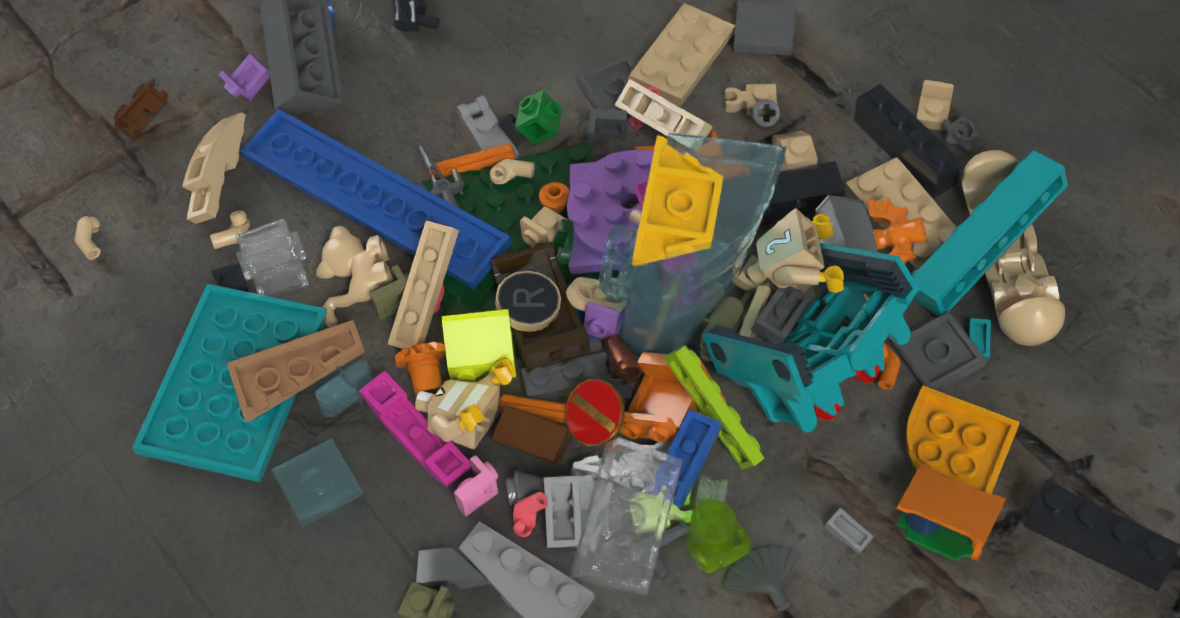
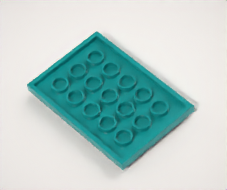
M207 284L133 444L132 449L135 454L261 482L296 394L246 423L227 363L322 331L325 326L327 309Z

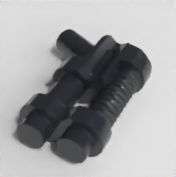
M393 0V21L396 29L406 32L411 30L418 32L419 25L434 29L438 28L439 18L424 15L427 10L425 1L411 0V2H404L405 0Z

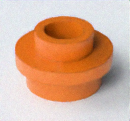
M548 183L539 192L540 203L543 207L546 206L554 212H560L567 206L570 191L562 183Z

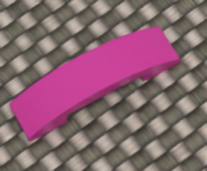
M383 371L359 390L362 398L393 437L443 486L447 488L471 468L470 461L451 441L444 442L440 437L428 430V421L415 409L407 399L406 392L386 371Z

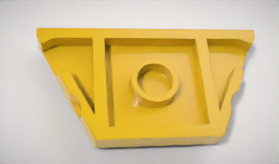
M657 135L632 259V265L634 266L711 248L723 176L710 167L702 166L696 158L687 152L684 155L669 146L668 140L663 136Z

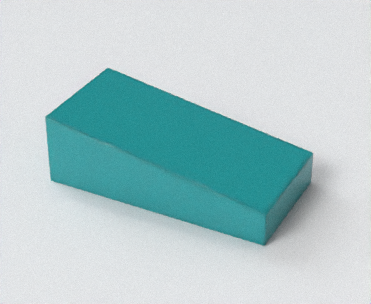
M970 318L968 337L983 357L989 360L991 320Z

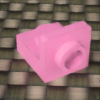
M476 455L470 458L472 472L475 477L464 480L454 492L457 507L465 517L498 494L496 482L498 474L488 461L482 463Z

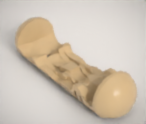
M989 150L975 155L967 163L961 174V186L970 215L979 203L984 202L992 194L996 185L1004 181L1014 171L1019 162L1015 156L1001 150ZM1031 224L986 272L1001 331L1013 342L1025 346H1037L1051 340L1061 330L1065 321V306L1059 300L1055 277L1049 276L1045 261L1037 252V237L1033 224Z

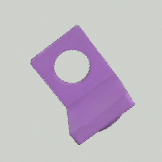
M588 302L584 327L589 335L607 340L611 336L618 335L627 317V312L622 310L619 314L618 311Z

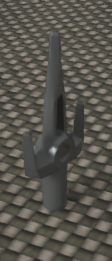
M420 145L419 150L434 186L430 192L460 208L454 194L461 191L464 183L457 169H452L455 182H449L438 169L426 148ZM432 169H434L440 178L439 180H436L432 172ZM418 182V186L427 190L422 182Z

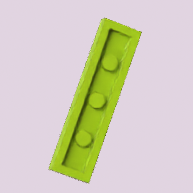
M686 345L667 355L664 360L702 414L721 423L722 428L718 437L740 468L743 470L754 467L765 459L760 452L761 448L758 441L751 434H747L740 424L741 419L737 411L728 406L721 397V390L718 384L713 379L708 378L700 367L701 361L692 350H688Z

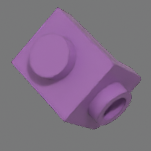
M249 54L232 75L222 70L219 76L226 82L223 87L232 95L238 97L241 94L247 99L252 100L270 78V72L255 56Z

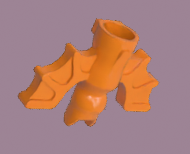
M889 198L883 201L869 199L868 207L871 219L891 224L885 230L875 229L873 231L877 250L884 249L887 246L893 247L894 249L889 255L900 256L904 264L911 259H915L916 256L911 250V245L913 243L921 244L928 242L922 217L907 221L906 216L909 211L906 206L896 207Z

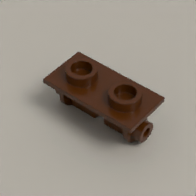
M154 78L147 85L141 84L132 96L134 99L128 105H121L114 115L116 119L114 131L116 133L122 127V131L127 137L138 136L150 122V118L143 114V112L146 111L154 117L167 104L169 95L163 89L157 91L154 88Z

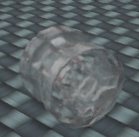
M701 474L696 508L704 509L708 506L713 507L716 512L724 513L729 479L721 478L714 480L709 475Z

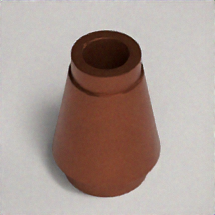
M614 335L609 337L605 341L604 346L613 378L625 379V384L634 382L642 374V369L637 363L639 357L621 336Z

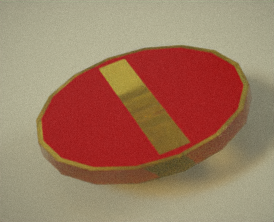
M588 379L574 388L565 406V421L569 432L576 441L586 446H602L613 440L620 432L624 421L625 406L620 392L613 384L603 379Z

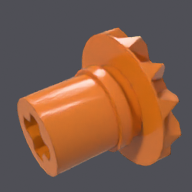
M423 342L419 345L404 348L395 355L396 367L407 369L410 374L416 397L420 391L436 394L443 385L439 361L446 357L445 344Z

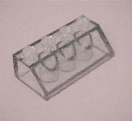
M620 437L605 445L570 571V578L600 588L644 596L648 595L680 474L682 459Z

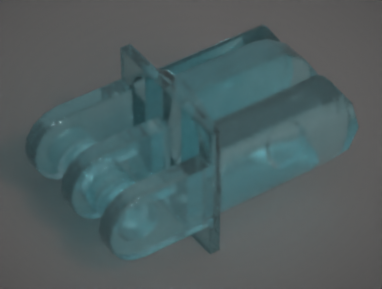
M357 361L344 371L338 366V374L315 391V397L323 416L333 418L356 401L361 405L363 404L359 390L373 380L369 364L366 361Z

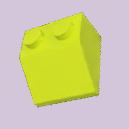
M508 309L442 316L447 367L451 380L478 382L487 375L494 374L492 370L493 365L505 358H508L515 368L512 378L516 377L514 344Z

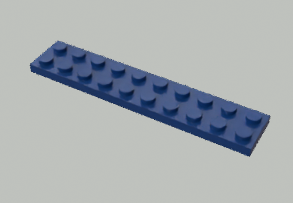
M280 109L273 114L240 150L244 159L413 256L416 254L426 221L459 230L446 275L473 290L491 270V260L505 253L512 244L509 235Z

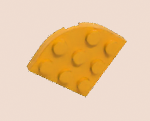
M922 385L907 422L905 432L907 455L915 471L918 470L922 463L930 466L940 474L985 493L992 494L1020 422Z

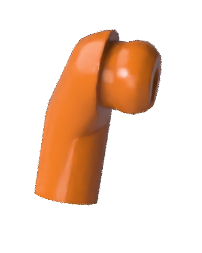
M883 342L885 368L881 371L878 386L884 390H892L901 362L891 347Z

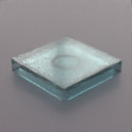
M332 438L271 469L302 527L364 495Z

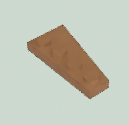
M354 320L228 362L227 366L246 423L365 353Z

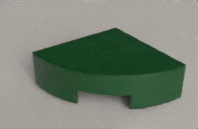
M562 219L559 222L552 240L557 263L566 265L569 263L574 241V226L571 220Z

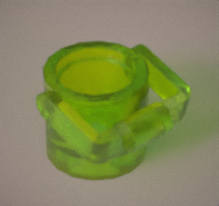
M709 500L701 503L694 509L691 515L690 541L685 543V545L704 573H712L719 568H724L751 551L752 547L749 536L737 522L734 511L727 504L721 501ZM735 534L742 541V543L736 547L734 546Z

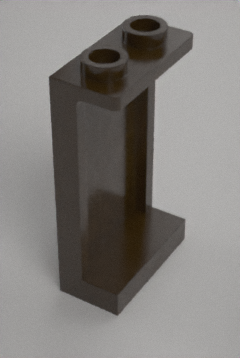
M553 242L534 244L528 249L514 253H503L491 260L493 277L497 288L506 277L513 273L532 271L550 278L560 292L559 314L555 320L549 323V326L532 332L512 328L527 372H531L538 367L544 368L590 354L589 336L586 328L582 327L575 308L567 298V286L559 264L555 259Z

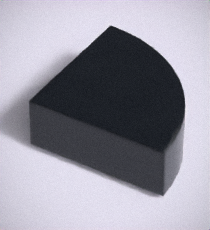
M510 113L498 125L517 148L525 141V136L515 128L516 118Z
M242 263L211 270L218 286L249 292Z

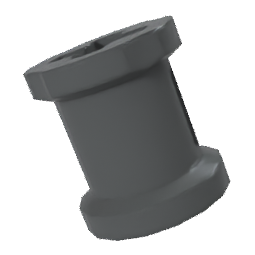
M769 99L759 101L752 108V120L761 127L772 126L779 119V106ZM763 105H768V110L774 113L773 116L768 117V122H763V117L757 114L759 110L763 109Z

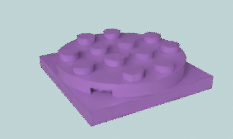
M629 150L611 153L597 162L570 164V194L567 203V214L569 220L573 221L574 226L573 248L569 260L571 274L662 266L660 261L640 266L632 265L636 240H633L632 237L639 229V226L632 222L629 217L635 209L642 212L635 187L637 184L648 182L654 152L649 150ZM693 151L687 152L688 154L694 157ZM638 202V205L632 209L623 207L628 203ZM696 251L694 254L698 262V251Z

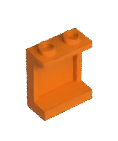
M642 352L637 363L645 376L627 412L620 411V420L617 425L619 431L625 437L630 439H653L660 443H665L666 441L673 442L689 409L696 412L697 405L664 360L669 354ZM701 361L700 367L705 372L707 377L711 378L710 374L708 373L707 369Z

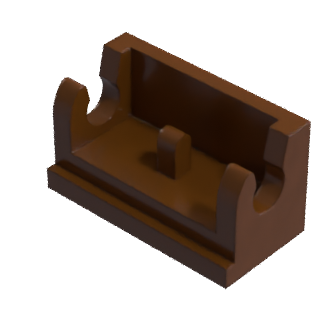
M505 406L491 440L497 444L506 445L559 466L572 436L569 429L565 426Z

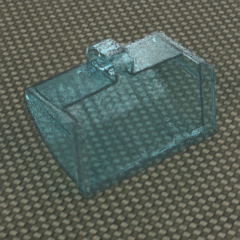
M676 133L668 134L669 146L683 155L687 152L696 158L702 166L710 167L722 175L723 183L711 248L634 266L632 265V259L639 227L619 224L614 226L608 234L598 285L604 294L627 300L621 337L639 358L642 352L670 354L691 342L702 333V319L704 317L708 319L721 301L731 295L773 195L778 176L784 164L785 146ZM624 242L629 248L620 249L614 243ZM614 265L620 266L618 279L611 277Z

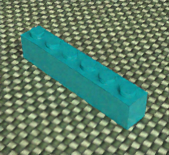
M1034 150L1025 159L1020 160L1014 171L1004 181L999 182L992 194L975 207L969 218L954 229L952 235L942 246L937 247L933 251L931 257L920 269H916L911 274L920 288L912 300L938 317L950 311L1068 186L1064 166Z

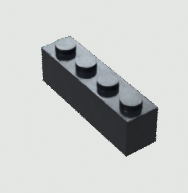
M882 84L857 98L854 122L892 159L898 157L933 199L957 184L962 161Z
M836 161L724 181L722 183L717 216L722 231L740 230L759 224H772L782 220L795 208L804 216L815 214V209L828 195L845 197L846 190Z
M1046 480L1031 507L1024 527L1156 591H1159L1168 576L1180 550L1179 543Z

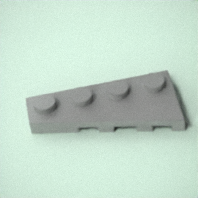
M480 521L459 547L460 554L487 579V583L493 586L501 595L503 601L510 608L512 607L521 618H581L594 600V592Z

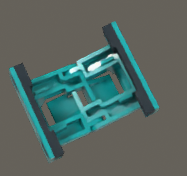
M820 243L825 266L820 272H825L830 266L840 267L844 275V290L832 293L827 289L826 282H819L818 285L823 288L797 320L796 324L798 327L790 331L784 342L777 344L739 335L737 330L721 326L714 327L702 335L716 372L728 376L737 385L750 388L764 410L767 419L772 422L783 421L796 425L803 432H811L817 425L818 417L822 420L833 419L844 405L839 383L849 377L864 383L874 381L879 376L880 371H883L885 368L883 342L886 338L899 345H905L910 339L911 331L905 322L903 313L920 288L900 256ZM864 294L871 295L868 301H866ZM844 318L850 322L848 327L842 326L837 334H833Z

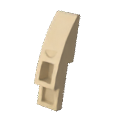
M240 112L222 119L213 126L203 137L190 160L182 187L192 192L187 220L195 224L216 218L220 206L221 188L225 180L224 172L236 168L239 160L238 153L241 138L244 134L246 116L244 113Z

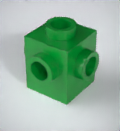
M544 90L532 96L528 95L519 104L515 128L534 145L557 135L563 108Z

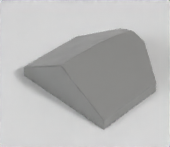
M591 475L544 477V493L548 498V505L545 508L547 548L595 545L609 520L608 497Z

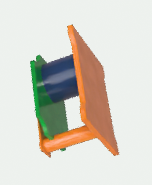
M921 463L897 506V509L903 511L897 525L905 531L906 540L956 562L962 557L978 561L983 552L982 548L1006 499L998 495L985 493L954 480Z

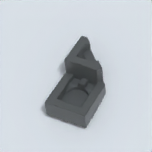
M453 548L419 551L417 584L428 588L455 584L460 589L487 585V579Z

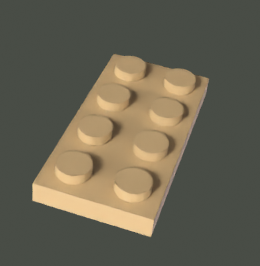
M684 3L629 74V79L645 88L650 86L657 87L662 98L681 107L733 36L735 25Z
M898 157L845 184V190L852 199L863 201L870 222L876 229L885 230L891 224L871 219L868 207L869 199L883 201L889 198L896 207L906 206L909 211L906 216L907 221L922 217L928 242L921 244L913 243L911 245V250L916 258L907 261L905 265L912 273L923 266L931 257L933 251L937 247L942 246L956 228Z

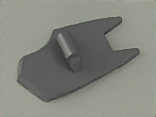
M828 195L815 209L816 215L823 213L829 217L834 231L833 236L830 238H819L820 243L878 253L871 222L863 201Z

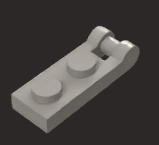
M484 95L475 98V102L468 105L463 103L456 106L459 119L479 151L509 143L514 148L515 159L519 158L518 151L499 127V121L490 109ZM480 113L481 117L472 118L473 115Z

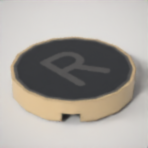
M522 271L513 273L502 281L497 290L495 305L497 310L508 309L512 328L532 332L546 328L550 322L556 319L559 314L561 296L558 287L550 278L538 272Z

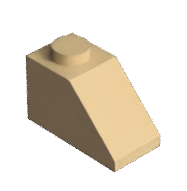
M803 131L772 135L781 171L817 164L818 158L811 135Z

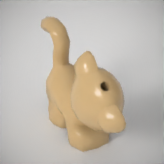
M337 226L332 229L330 239L323 247L322 261L317 267L316 276L322 279H329L333 276L345 278L352 275L348 294L328 298L322 308L327 309L325 320L327 327L331 328L338 324V319L334 314V310L337 307H348L355 303L368 302L371 300L370 292L377 290L382 285L395 281L392 270L385 262L389 260L388 250L379 235L369 237L366 243V250H364L360 238L352 235L344 226Z

